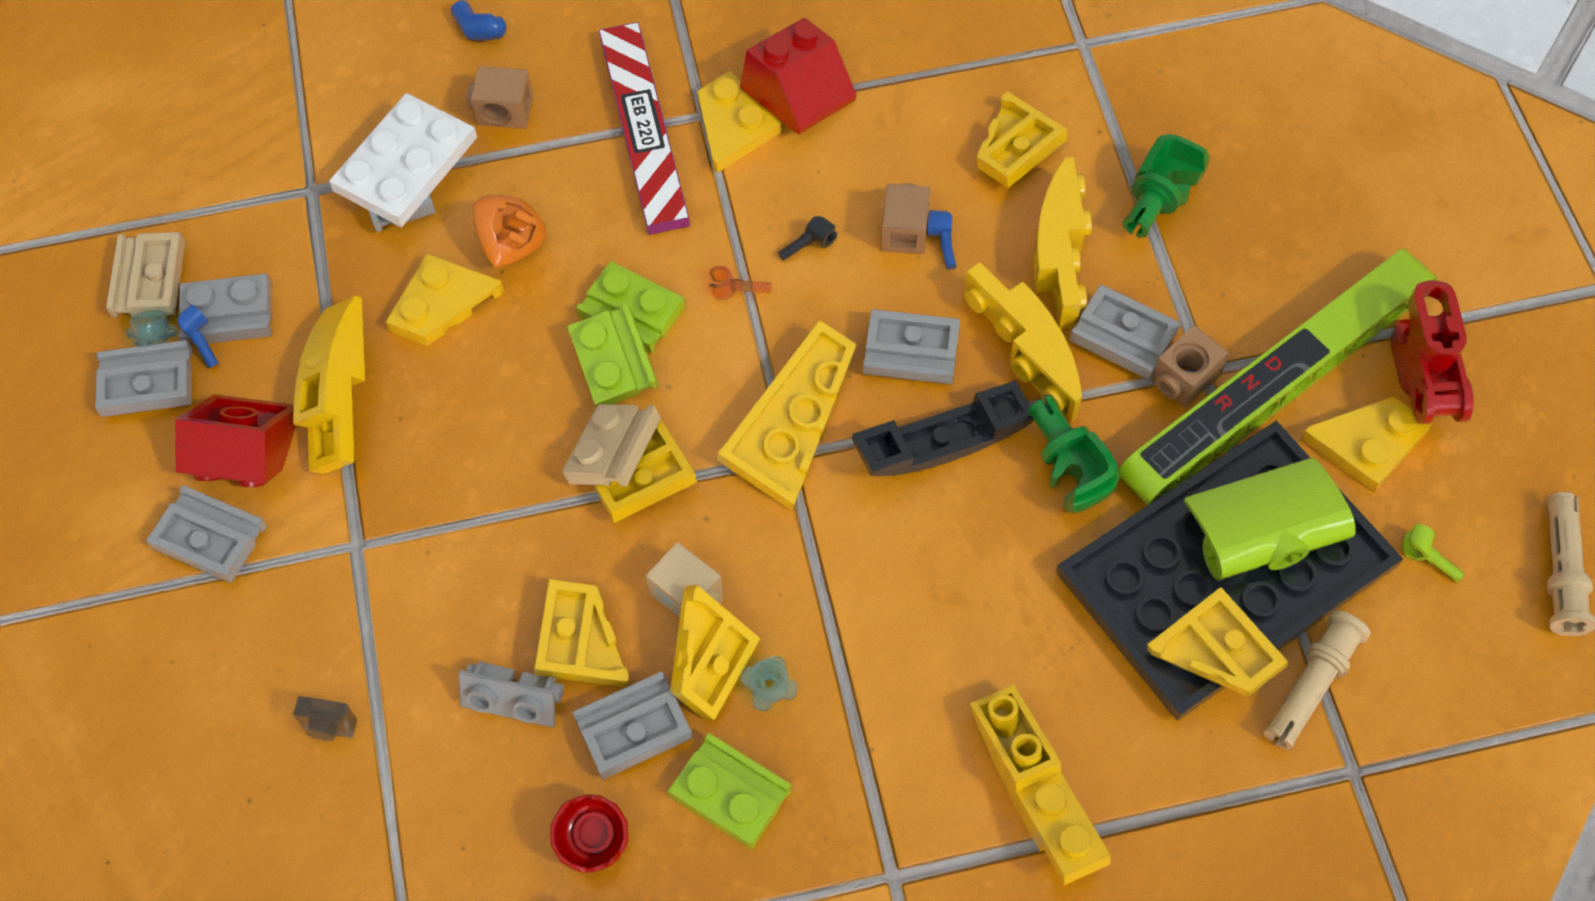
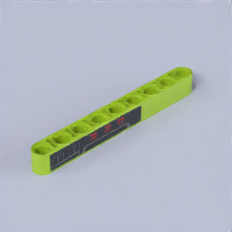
M1405 248L1399 250L1136 450L1119 468L1120 478L1146 505L1154 502L1213 463L1409 310V298L1416 285L1428 280L1438 281V277Z

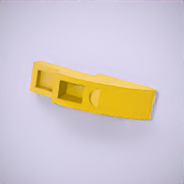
M1067 157L1063 160L1047 189L1041 209L1034 250L1033 274L1035 293L1053 292L1057 323L1060 329L1076 327L1080 311H1084L1087 307L1086 288L1084 284L1077 283L1076 273L1080 272V253L1084 237L1091 235L1092 223L1090 210H1083L1081 200L1085 198V180L1083 174L1076 173L1074 157Z
M980 262L966 271L964 297L967 304L974 312L982 313L991 321L996 332L1005 342L1013 343L1009 363L1015 375L1022 382H1029L1041 394L1044 403H1046L1044 400L1046 396H1054L1058 407L1067 421L1073 422L1077 419L1082 400L1080 379L1072 352L1053 316L1023 281L1009 291Z
M358 296L350 297L323 311L306 341L300 359L294 394L293 424L308 428L310 472L324 475L354 463L352 386L365 381L362 298Z
M1013 684L970 703V709L982 738L1018 813L1040 852L1045 851L1063 884L1071 883L1110 865L1111 854L1061 773L1060 759L1016 686Z

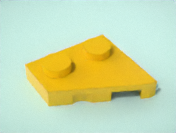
M728 71L697 91L713 169L717 173L781 133V122L740 89L741 81L731 71Z
M1007 91L1001 98V109L997 118L992 119L988 128V138L982 142L977 154V168L1009 188L1067 141V129Z
M427 254L385 323L389 332L428 346L443 336L449 327L460 324L472 316L471 309L491 295L494 300L498 298L504 291L501 280Z
M1391 397L1311 425L1305 430L1302 440L1371 491L1375 492L1428 432L1432 423L1418 424L1412 409L1396 397Z
M660 419L628 485L620 486L618 481H611L609 486H593L611 519L616 523L696 484L697 479L691 465L662 419Z
M549 579L534 668L535 676H552L557 679L621 688L627 687L629 674L627 668L622 664L616 647V638L612 626L604 614V604L597 586Z
M687 585L683 591L670 693L701 718L715 720L761 638L698 585Z
M1221 587L1147 644V650L1151 655L1247 697L1283 670L1288 663L1284 656Z

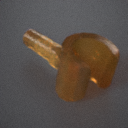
M715 266L710 270L712 280L721 283L709 284L711 293L718 300H728L735 292L742 291L771 293L770 282L733 279L731 271L725 266Z

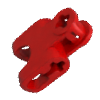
M1424 281L1416 285L1409 298L1410 319L1399 320L1391 333L1390 345L1399 384L1402 390L1411 397L1412 412L1418 424H1430L1433 418L1438 416H1452L1456 422H1467L1473 413L1474 396L1461 355L1467 343V335L1457 296L1452 286L1446 282ZM1429 296L1437 299L1443 307V312L1437 316H1429L1424 298ZM1409 334L1408 340L1405 339L1404 335Z

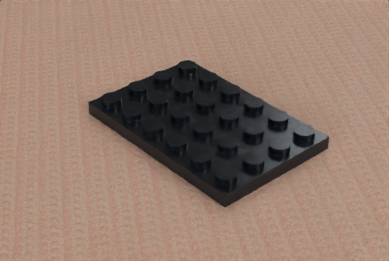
M1277 420L1057 565L1056 574L1177 721L1226 687L1151 655L1147 650V644L1221 587L1275 648L1280 650L1330 615L1332 611L1337 610L1393 571L1403 560L1398 552L1340 490L1354 518V537L1313 551L1309 550V554L1301 561L1283 569L1270 570L1266 564L1257 569L1220 581L1212 576L1203 554V540L1206 535L1193 514L1184 504V499L1188 496L1311 458Z

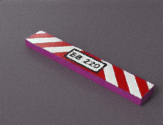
M639 22L600 29V40L648 235L689 227V216Z

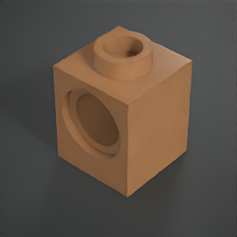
M478 66L475 83L470 82L467 89V105L469 108H473L477 124L527 129L534 97L528 70Z
M911 183L900 185L887 184L881 251L912 254L925 253L930 187L917 186Z
M1193 325L1158 357L1151 380L1165 397L1172 400L1175 399L1186 408L1221 376L1229 352ZM1180 367H1188L1194 372H1186Z

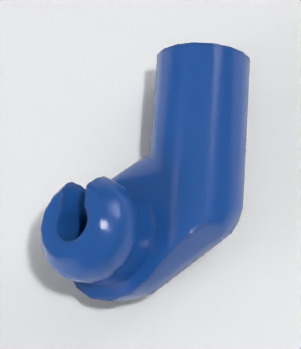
M458 1L451 7V14L463 34L469 40L490 41L494 38L500 39L506 33L507 27L502 17L489 13L475 14L467 1Z

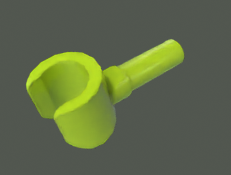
M1415 524L1412 531L1406 532L1402 543V551L1407 558L1417 561L1427 560L1454 581L1459 582L1465 573L1440 555V552L1432 548L1435 532L1431 528L1422 524Z

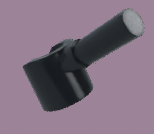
M815 216L809 221L805 233L800 238L777 253L782 261H784L802 248L810 245L813 241L821 247L827 248L837 238V232L834 231L836 227L826 218Z

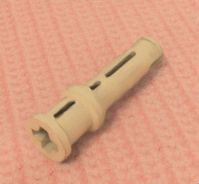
M1558 492L1547 498L1553 575L1549 577L1546 584L1547 593L1553 596L1554 615L1549 619L1550 630L1559 635L1580 636L1595 630V617L1590 614L1588 596L1593 591V583L1583 567L1579 496H1574V493Z
M1340 610L1332 611L1327 619L1329 627L1318 643H1312L1307 651L1308 665L1270 725L1263 732L1269 741H1272L1275 736L1279 737L1274 745L1285 750H1292L1296 739L1334 678H1341V676L1346 675L1351 667L1349 659L1358 644L1365 643L1371 635L1367 625L1352 614Z

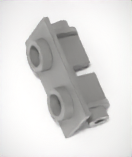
M479 661L477 665L470 663L466 671L460 670L461 707L473 709L481 713H491L513 718L525 723H535L554 728L555 703L561 702L564 693V684L556 683V677L535 676L532 673L523 672L517 683L512 681L515 676L514 669L487 664L484 661Z

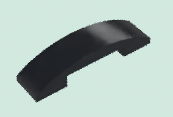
M1015 380L976 393L971 404L898 427L895 420L853 433L851 439L870 476H894L936 467L975 453L1018 432L1033 423L1034 419L1028 413L1030 405Z

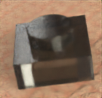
M298 696L293 715L308 736L323 741H334L336 736L353 737L357 718L346 703Z

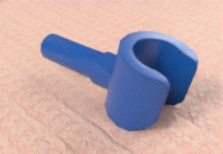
M930 210L927 236H941L940 245L945 267L947 270L955 269L957 266L951 243L952 215L947 211Z
M190 305L179 315L178 325L195 343L208 368L219 364L205 337L199 332L209 321L195 305Z

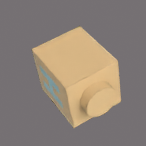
M678 542L646 575L649 594L678 618H680L683 591L687 585H698L719 604L723 601L721 575Z

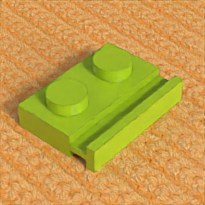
M610 261L588 290L587 298L582 304L579 303L577 305L576 311L578 317L584 320L607 310L612 312L622 308V304L628 303L646 351L652 354L658 340L664 338L685 308L684 297Z
M628 303L622 304V308L612 312L607 310L567 326L596 407L598 404L613 405L641 394L640 391L652 387L654 389L659 387Z
M708 733L705 737V742L698 751H695L668 790V794L671 799L752 850L779 811L780 805L786 796H789L791 793L792 784Z

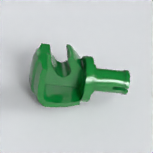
M1166 134L1157 138L1139 168L1131 186L1132 193L1137 201L1122 222L1124 229L1132 235L1136 227L1140 225L1141 227L1136 233V237H1146L1159 213L1171 214L1177 210L1178 206L1186 204L1190 193V186L1197 185L1207 170L1210 160L1207 150L1178 135Z
M1046 396L1044 398L1045 404L1040 399L1028 409L1029 415L1033 417L1048 442L1040 453V457L1045 464H1054L1050 476L1051 488H1054L1060 479L1066 475L1073 476L1077 480L1076 488L1065 496L1063 505L1067 513L1082 512L1104 501L1115 491L1120 477L1117 462L1094 431L1090 432L1086 426L1072 428L1058 407L1054 396Z

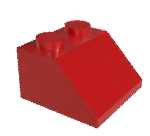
M805 17L746 50L740 89L798 135L856 99V91L834 39Z
M213 394L175 419L176 472L192 474L193 478L198 481H216L222 478L237 480L238 485L243 487H260L265 485L283 470L296 425L293 424L294 404Z

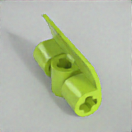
M1315 458L1296 462L1188 496L1184 499V504L1193 514L1206 535L1203 540L1205 562L1212 576L1218 581L1257 569L1266 564L1270 570L1289 567L1305 558L1309 554V550L1313 551L1350 539L1355 535V522L1347 502L1330 475Z

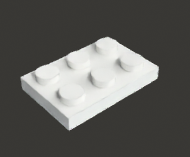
M406 93L329 180L332 191L402 228L477 139L475 127Z

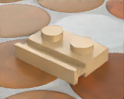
M180 232L141 233L133 238H126L124 234H118L106 309L111 317H119V313H130L131 316L175 315L185 249V240Z
M598 404L562 471L569 484L609 486L611 481H618L620 486H627L661 419L655 406L648 405L646 410H639L637 405Z

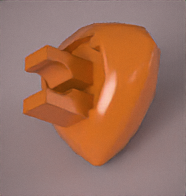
M501 194L485 195L473 203V224L477 238L485 256L493 267L509 265L527 257L538 250L547 239L544 221L533 207L521 198Z

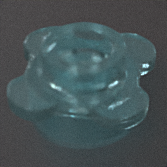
M161 310L145 311L133 316L129 321L131 327L126 330V336L134 338L133 341L136 346L166 343L168 338L178 333L177 327L169 325L166 313Z
M771 656L768 659L761 660L753 667L744 669L741 674V682L744 686L749 687L753 695V706L759 711H767L773 703L781 699L791 700L797 694V683L789 679L786 662L779 656ZM772 680L774 685L767 687L765 686V681Z

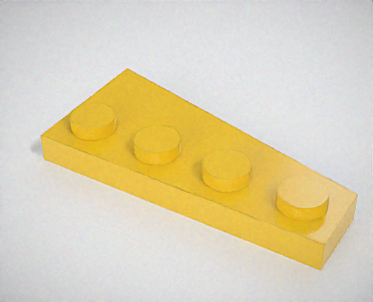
M819 320L719 451L717 461L792 511L857 344Z

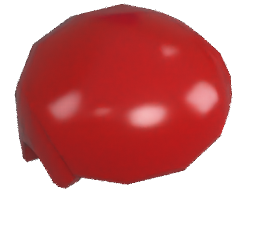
M586 794L567 800L560 806L550 824V845L559 861L570 869L582 873H593L612 866L621 858V854L625 851L629 841L628 821L618 804L601 795Z

